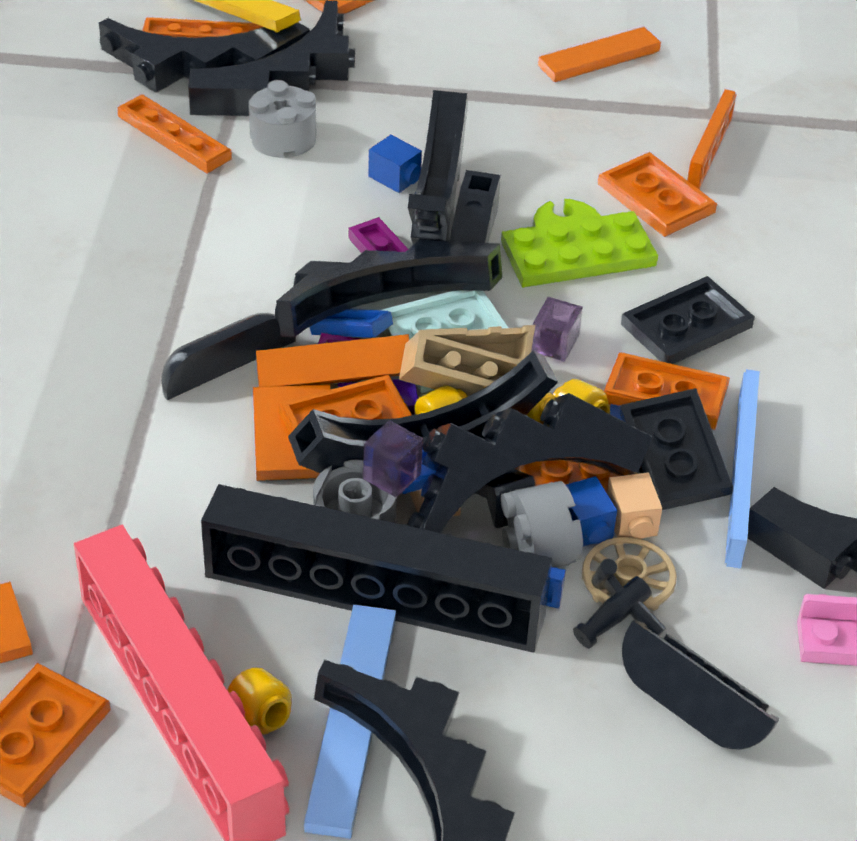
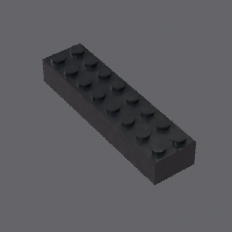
M218 484L201 519L206 578L352 611L353 605L396 610L397 622L535 653L546 615L552 566L551 557Z

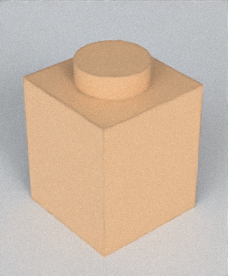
M649 472L609 477L607 494L617 509L614 530L616 536L638 539L658 536L662 506Z

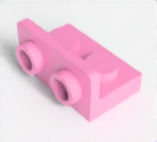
M826 594L804 595L797 619L801 662L857 666V597L829 596Z

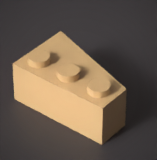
M524 325L522 328H502L497 326L478 330H467V328L419 330L405 344L399 380L431 389L448 385L456 390L460 389L467 396H470L511 371L531 353L535 325Z

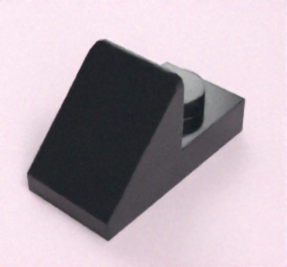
M512 469L492 479L475 493L487 499L495 528L499 529L508 526L507 518L501 506V494L535 486L534 477Z

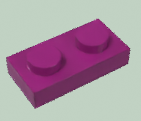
M380 217L348 228V239L361 253L365 250L406 252L408 250Z

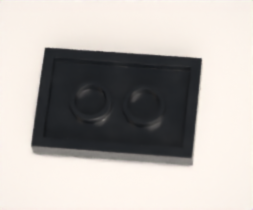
M706 276L622 313L621 325L658 360L675 364L753 328L755 316L709 276Z
M696 388L620 405L622 421L652 436L639 472H649L662 510L732 495L733 485Z

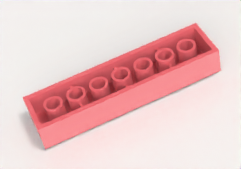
M123 524L75 542L74 550L82 601L223 841H275L286 836L285 815L290 812L284 795V788L289 785L286 772L279 760L271 761L266 753V743L260 729L256 725L250 727L244 718V707L237 693L234 691L229 693L223 685L224 677L216 660L211 659L208 661L203 653L204 646L199 633L194 627L188 629L184 623V614L180 603L176 597L169 598L167 596L161 573L157 567L150 568L147 564L146 553L138 538L132 539Z

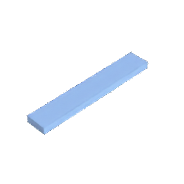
M748 369L743 373L738 399L731 482L733 488L732 495H730L725 554L726 566L740 569L748 536L760 371Z
M353 605L340 664L348 665L358 672L384 680L396 621V610ZM331 707L304 820V832L351 839L373 733L346 714Z

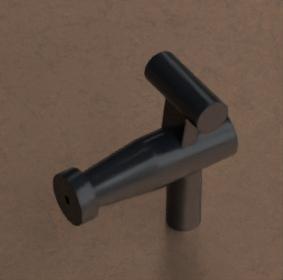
M604 559L591 579L595 588H606L611 597L598 608L585 624L579 623L573 628L576 639L588 649L597 643V637L622 622L629 615L636 621L645 623L647 628L658 636L666 630V627L644 605V602L652 596L649 585L642 578L635 576L622 587L614 576L617 571V564L612 559Z

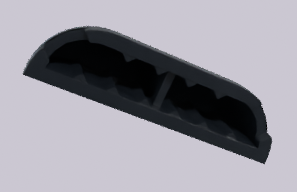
M256 313L176 349L168 357L162 370L161 384L163 395L167 400H170L256 360V351L283 348L296 342V337L281 336L279 322H277L273 313Z
M632 620L623 639L622 659L629 678L639 689L709 740L724 748L745 749L752 747L766 739L773 731L779 718L766 712L769 705L674 637L666 634L663 639L649 630L645 623Z

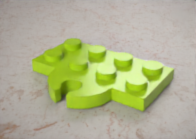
M564 199L563 213L567 217L554 214L555 205L552 201H549L537 209L533 218V227L502 231L501 244L522 288L657 266L658 254L634 211L601 216L594 207L573 199Z

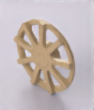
M617 537L605 540L589 551L582 566V580L593 595V600L597 603H604L610 598L608 596L610 593L606 588L600 590L593 586L591 579L596 571L590 570V564L592 559L599 564L604 559H608L600 553V550L614 545L618 556L615 560L617 571L614 576L622 587L633 577L638 576L649 587L663 591L655 598L651 596L644 602L648 609L652 611L657 610L659 605L664 603L674 593L677 579L674 564L662 549L648 541L632 537ZM623 544L640 545L642 549L637 556L626 555ZM650 550L664 560L659 564L649 567L644 562ZM669 571L668 582L648 577L649 575Z

